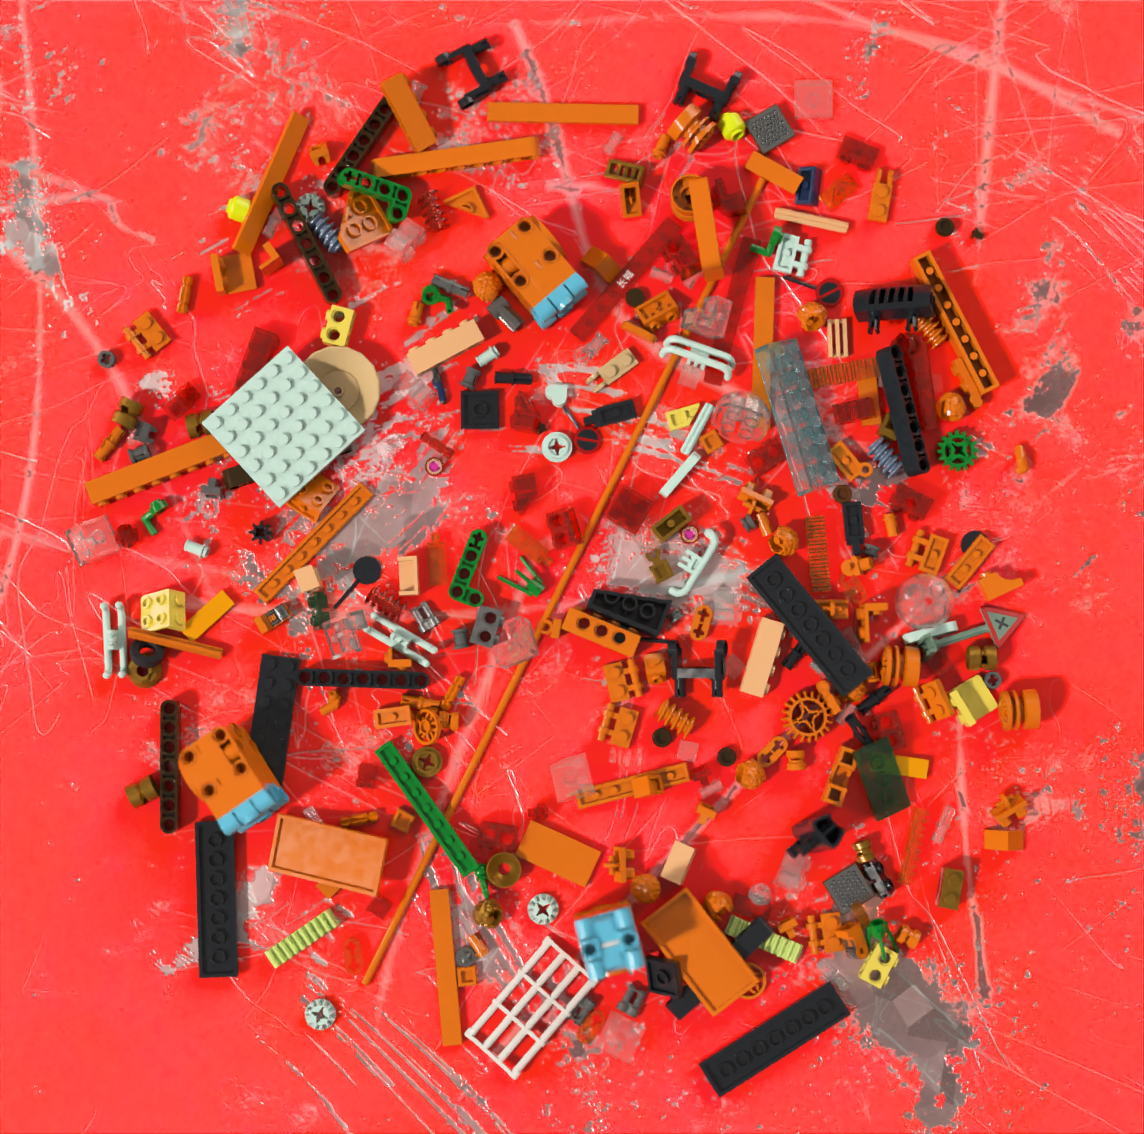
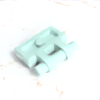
M784 233L781 243H778L772 270L790 275L792 268L798 269L796 276L803 278L805 271L808 269V257L812 253V240L805 239L804 245L798 244L799 236ZM796 251L802 253L800 262L794 261Z

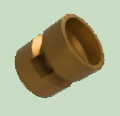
M122 396L118 403L119 410L114 411L111 420L134 431L138 422L136 418L141 416L145 406Z
M212 409L201 411L199 415L197 413L185 415L186 428L190 439L202 437L203 433L206 435L211 434L202 422L213 413Z
M967 646L965 654L967 670H980V668H983V670H996V647L983 646L980 649L979 646Z
M151 775L139 779L138 784L134 782L125 787L126 795L135 809L145 805L147 800L151 802L160 797L159 787Z

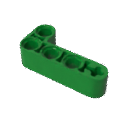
M345 168L338 174V184L343 188L388 202L386 217L390 223L397 224L406 218L412 198L411 190L408 187L353 168ZM348 174V178L351 180L346 181L347 178L344 176ZM363 179L369 182V188L362 186ZM380 186L387 188L386 195L380 192ZM398 192H402L405 195L404 201L398 198ZM393 210H397L400 213L399 219L393 216Z
M481 529L471 532L448 591L450 597L455 601L474 608H478L484 603V595L470 587L488 540L486 533ZM479 533L482 534L481 537L484 539L478 542L477 547L481 548L480 551L470 547V544L475 545L476 540L474 536H478ZM470 551L476 552V560L468 561L466 558L467 553ZM462 569L470 571V576L467 579L460 578L459 573ZM455 587L463 589V594L460 597L453 596L452 591ZM475 593L481 597V601L478 604H472L470 601V597Z

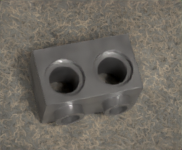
M480 605L469 642L491 649L493 645L497 646L500 637L497 631L499 627H503L505 616H502L503 611ZM488 613L496 615V621L492 624L486 622L485 618ZM484 631H488L491 634V639L488 642H482L480 639V635Z

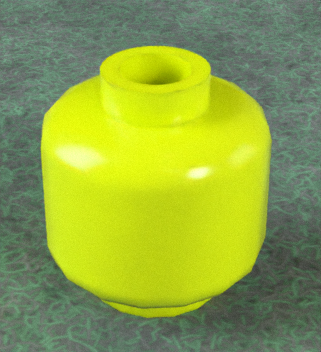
M726 112L720 117L718 122V128L726 140L737 141L745 134L746 125L738 113Z
M236 195L233 199H229L225 212L228 213L230 219L243 223L252 201Z

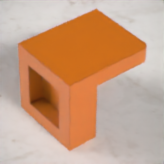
M661 774L646 775L631 780L634 799L664 794Z

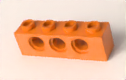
M576 605L574 608H569L561 629L628 657H634L641 636L638 635L639 631L628 627V630L620 628L621 624L613 620L610 623L603 621V616L593 613L592 616L585 613L586 609ZM583 618L590 621V625L586 629H582L579 626V622ZM599 626L607 627L608 632L605 636L597 634ZM617 633H623L626 637L625 641L621 644L616 643L614 640Z

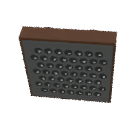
M777 103L744 122L748 133L763 156L796 136Z
M856 862L822 881L842 916L875 897L874 892Z

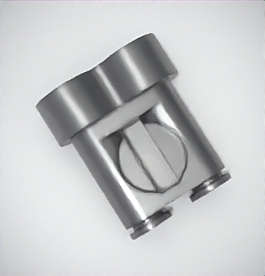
M423 601L420 603L421 606L410 610L422 634L442 623L439 617L435 616L427 601ZM420 609H423L426 616L428 617L427 619L424 620L421 613L419 612Z
M629 984L630 986H628L622 1000L617 1003L615 1008L637 1018L639 1014L638 1009L647 993L642 990L638 991L635 989V986ZM634 992H637L638 994L633 1004L629 1003Z
M584 996L573 1009L570 1017L567 1018L569 1020L573 1019L576 1025L581 1026L589 1012L593 1011L597 1004ZM581 1007V1012L579 1013L577 1018H575L573 1015L575 1014L577 1009Z

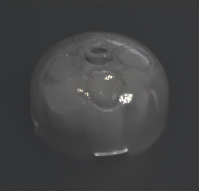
M732 391L723 395L717 401L711 417V424L719 431L718 434L728 441L738 444H746L747 441L754 440L759 442L767 434L770 424V411L766 403L759 396L747 391ZM737 421L741 422L738 434L733 433Z
M919 573L907 578L900 585L895 595V609L899 618L912 629H933L946 623L954 609V595L948 583L941 577L931 573ZM926 598L932 600L930 605L925 602Z

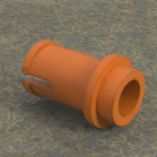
M660 134L656 147L652 149V156L654 158L662 160L663 157H666L665 152L671 137Z
M416 301L412 302L410 316L406 319L408 321L407 324L413 327H419V324L422 323L420 319L424 307L423 303H419L418 310H416L418 303Z
M765 511L755 515L754 520L755 522L757 521L763 537L774 533L767 518L769 515H766Z
M895 512L883 515L884 519L882 520H885L887 536L900 535L896 522L898 517L895 516Z
M477 932L467 938V941L476 952L475 956L478 955L481 958L489 952L487 949L489 947L485 946Z

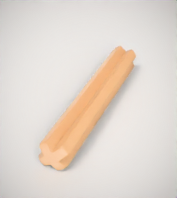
M779 207L774 212V218L841 233H846L848 230V223Z

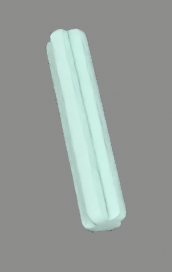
M704 404L680 449L681 453L689 455L714 409L712 404Z

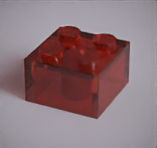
M622 483L602 518L635 537L655 502Z

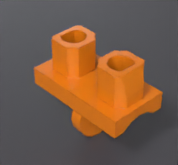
M748 481L744 487L742 486L736 499L743 501L742 505L749 508L747 511L749 515H751L753 510L758 513L761 510L768 513L774 502L772 500L773 491L764 489L762 494L756 493L757 485L751 481Z
M853 556L850 560H845L841 565L842 573L846 576L865 575L866 570L874 569L872 557L862 559L861 556Z
M815 600L829 619H848V600Z
M1001 793L998 795L1000 801L995 803L996 807L989 811L997 822L1003 827H1007L1012 822L1009 817L1010 815L1015 813L1018 818L1027 815L1026 806L1028 804L1019 794L1015 796L1010 794L1005 797Z
M613 846V855H609V862L603 863V867L609 868V875H614L615 882L627 883L626 880L635 878L634 868H626V860H634V850Z

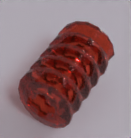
M437 189L430 190L417 199V203L420 205L419 209L423 212L422 217L426 219L424 223L428 226L427 231L429 233L442 232L451 227L450 224L445 225L449 218H442L446 211L439 210L444 205L443 203L437 204L441 200L440 196H434L439 192Z
M382 585L376 588L373 587L364 603L367 604L371 601V608L378 605V612L384 609L383 615L387 616L390 614L391 620L397 617L396 623H398L407 609L408 602L405 601L403 604H400L401 597L394 600V593L387 596L388 589L381 592Z

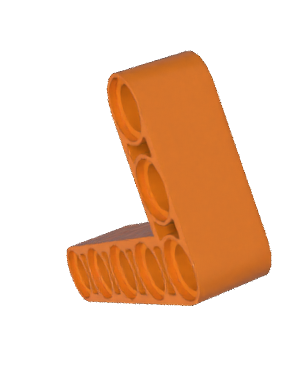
M702 177L688 180L700 260L705 280L709 282L725 279L708 178Z

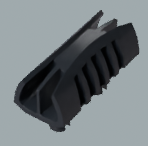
M897 285L855 291L852 305L857 321L859 323L868 322L867 333L870 335L873 334L874 328L877 335L880 333V321L907 319L905 330L911 332L913 324L916 332L918 331V318L936 317V298L933 296V292H931V285Z
M832 814L800 821L791 827L793 836L797 841L786 851L794 859L799 854L804 857L809 852L814 854L834 850L843 839L845 829L831 819Z

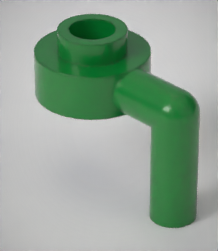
M774 226L767 248L752 243L749 251L765 257H771L776 244L781 243L784 232H781L782 227Z
M427 285L422 289L421 297L425 304L434 305L440 301L445 303L447 314L454 312L452 298L440 294L437 286Z
M159 498L150 504L149 511L141 516V521L151 536L158 534V531L150 519L164 512L169 507L165 499L160 500Z

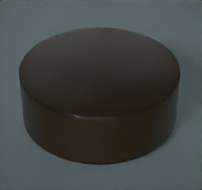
M638 288L630 289L625 297L627 305L635 308L644 302V293Z
M659 728L653 732L652 741L658 747H666L671 742V734L667 729Z
M721 748L717 753V761L720 765L729 767L735 763L736 753L731 748Z

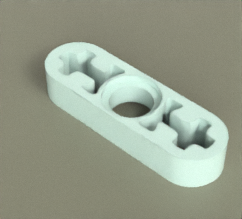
M694 451L658 493L666 499L700 460L701 456Z
M951 621L902 635L905 645L917 643L923 635L931 633L932 638H937L959 630L956 621Z

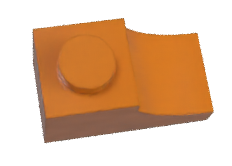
M990 570L980 574L981 579L976 580L985 601H990L1024 585L1021 578L1014 580L1000 577L997 572L991 573Z

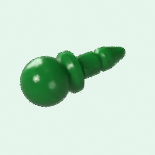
M478 863L480 867L473 872L477 877L476 882H480L484 898L488 899L489 889L487 880L489 879L486 873L487 865Z

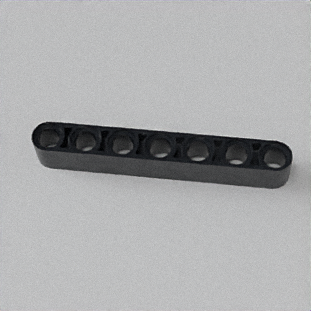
M893 344L879 349L876 352V359L904 471L907 476L914 477L929 472L930 463L902 351L898 345Z
M304 668L299 670L296 675L297 682L303 686L426 689L431 681L429 675L424 672ZM304 672H308L311 676L307 683L301 679V675ZM324 672L330 675V680L327 683H323L320 679L321 674ZM342 673L349 675V681L346 684L340 682V675ZM363 673L369 678L368 682L364 685L359 682V676ZM381 674H385L388 677V682L385 685H381L378 682V677ZM400 675L407 677V683L404 686L397 683V678ZM420 675L426 678L424 686H419L416 683V679Z
M759 915L730 943L745 960L771 936L775 929L762 915ZM687 983L683 986L684 997L682 999L671 997L665 1004V1007L678 1020L686 1016L700 1002V999Z

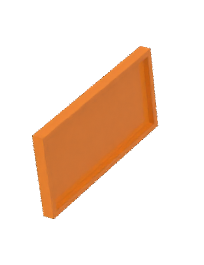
M278 813L267 870L377 897L379 895L389 839L289 814Z
M688 887L684 888L641 922L642 926L666 957L680 961L681 976L713 1017L760 982L759 978Z

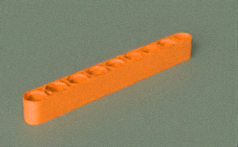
M526 137L376 158L371 160V166L374 176L385 180L528 161L538 159L541 156L538 138Z

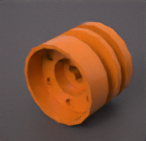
M694 103L688 105L667 131V135L675 142H678L683 137L685 138L682 148L685 149L690 145L687 151L690 155H693L709 141L717 127L714 121L708 124L710 121L708 116L701 121L699 120L702 110Z
M696 174L680 176L671 187L670 205L672 212L677 218L686 222H694L692 203H687V201L691 198L688 180L702 178Z
M890 645L883 647L880 658V675L883 686H888L890 680L892 686H896L899 678H901L903 687H917L920 676V651L918 647L905 646L902 655H900L898 646H894L892 651Z
M1036 689L1021 690L1019 698L1015 690H1010V693L1008 691L1000 692L998 713L1004 731H1010L1011 728L1018 730L1020 721L1024 730L1039 728L1041 710Z

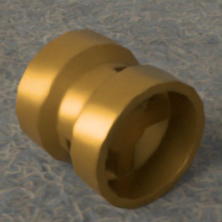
M870 839L852 844V848L857 854V863L867 862L876 858L875 853L871 850L872 844Z

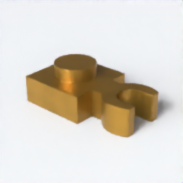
M655 548V558H651L648 553L645 556L648 561L653 563L649 569L656 583L659 584L673 577L674 573L666 558L660 560V551Z

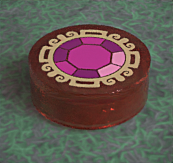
M437 457L429 458L425 463V470L430 476L437 477L443 473L444 463Z
M686 525L680 532V538L686 544H693L699 538V530L693 525Z

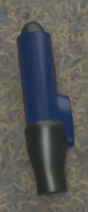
M438 368L432 369V384L434 389L437 390L439 401L445 405L447 398Z

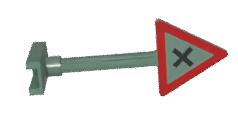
M981 606L979 609L985 625L939 640H933L931 633L923 635L914 647L920 648L923 653L920 663L929 661L941 647L985 633H990L996 649H999L1025 618V615Z

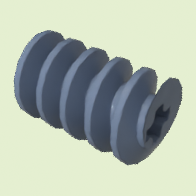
M321 213L311 221L308 227L313 232V236L318 237V241L323 243V247L329 248L328 252L336 255L344 249L338 240L337 234L340 229L336 228L333 230L332 228L335 223L327 224L330 218L326 217L323 219L324 213Z
M882 436L866 448L870 449L867 455H875L872 461L879 460L880 462L877 467L885 466L882 473L890 472L887 477L890 479L903 468L902 460L897 461L899 454L892 455L895 450L894 448L887 449L890 444L889 442L882 443L885 438Z

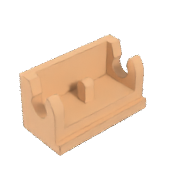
M675 840L660 876L682 885L697 849Z

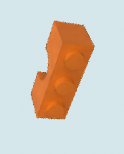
M839 745L820 800L838 807L842 806L848 790V780L852 771L855 770L861 752Z

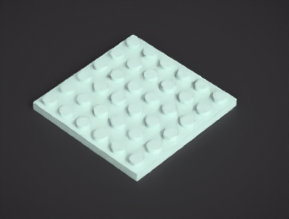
M288 345L202 422L207 430L279 508H282L366 431Z

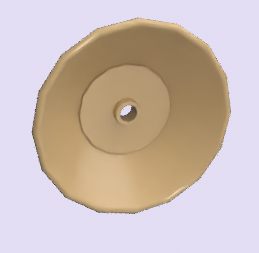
M329 346L313 352L303 362L360 425L373 415L380 400V379L374 365L362 353L349 347ZM337 388L342 389L341 394L337 395L335 394V390Z

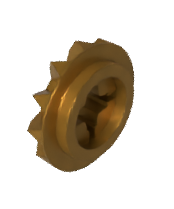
M425 746L419 748L413 754L412 767L418 775L432 777L440 771L443 760L441 754L435 748ZM431 754L430 761L433 762L435 766L428 765L427 767H425V769H423L424 762H422V760H420L419 758L426 759Z

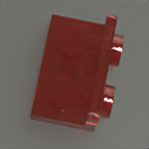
M845 135L836 158L843 164L857 166L856 168L860 171L871 172L880 149Z

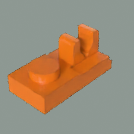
M410 705L373 710L376 729L413 724L414 712L411 711Z

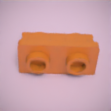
M667 290L634 308L645 330L649 332L657 331L660 327L680 317L678 306Z

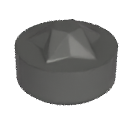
M464 946L457 951L456 960L459 965L468 967L475 961V952L471 947Z

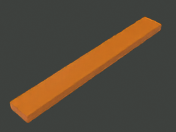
M487 102V122L638 125L639 105Z
M292 111L250 204L249 211L231 247L246 257H250L274 203L271 198L272 187L276 183L283 182L310 121L296 111Z
M775 277L755 278L751 429H770Z
M360 481L253 591L268 604L295 577L293 571L305 567L375 495Z
M449 888L429 890L442 1043L443 1046L462 1045Z

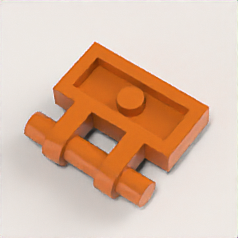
M148 311L133 321L137 329L132 331L127 326L122 330L128 342H132L137 349L136 352L140 356L142 355L145 360L152 357L148 351L152 347L158 353L172 342ZM141 334L148 341L145 344H142L138 339Z
M918 529L916 535L912 538L913 544L910 552H907L905 565L912 567L914 561L920 562L917 570L937 576L949 540L932 533L929 535L928 540L923 538L925 531ZM920 545L925 546L922 556L917 555Z
M634 658L627 660L629 668L623 669L621 662L603 666L611 703L630 699L629 691L632 690L635 691L636 697L643 696V684L639 680L637 672L639 668L638 665L636 666ZM630 673L633 684L627 686L624 674Z
M939 678L921 685L923 693H921L919 686L912 689L915 702H918L922 711L921 715L928 724L935 721L932 714L935 715L937 721L955 714ZM925 698H927L931 708L928 707Z
M818 681L816 689L821 695V699L827 701L824 705L829 708L828 712L833 715L841 711L840 706L842 704L836 695L834 696L830 693V683L828 681Z
M608 703L606 710H603L602 724L597 730L599 732L597 740L605 741L606 734L611 735L610 744L628 749L639 712L620 707L619 713L613 712L615 704ZM611 718L617 719L614 730L608 729Z
M839 911L819 913L820 921L815 922L814 915H807L808 923H806V929L809 930L810 940L808 945L811 947L812 955L819 954L818 946L823 945L825 953L844 951L842 938H837L834 931L841 926ZM821 928L823 939H817L816 929Z

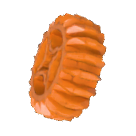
M803 691V697H801L797 692L795 693L796 700L792 696L789 697V700L792 702L791 705L787 702L784 703L788 710H781L782 713L787 714V717H781L782 721L787 720L783 728L790 727L787 734L790 735L794 732L793 739L795 740L800 735V742H804L805 737H807V742L811 743V736L814 737L815 741H818L819 737L817 734L824 737L825 733L822 730L830 731L826 723L832 724L833 721L827 720V717L833 716V714L826 711L829 710L827 706H824L827 701H819L821 698L820 694L814 698V691H811L809 697H807V691ZM804 701H812L819 708L811 711L807 708ZM798 704L800 714L792 720L793 709ZM805 711L808 714H813L809 722L807 720H799L802 719ZM819 714H822L821 724L815 729L814 719ZM805 723L810 732L803 733L794 725Z

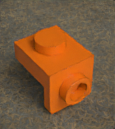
M388 648V652H385V664H388L389 668H397V671H408V667H413L412 659H394L393 648Z
M663 653L643 655L648 684L666 682Z

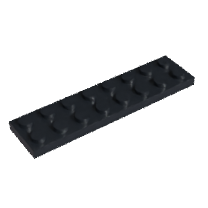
M774 554L746 577L843 698L874 674L777 554Z
M262 654L250 738L256 744L259 752L283 789L298 683L296 675L300 669L301 659Z
M218 821L195 822L199 978L238 977L235 832L227 836L221 829Z
M828 980L698 1064L720 1098L851 1014Z

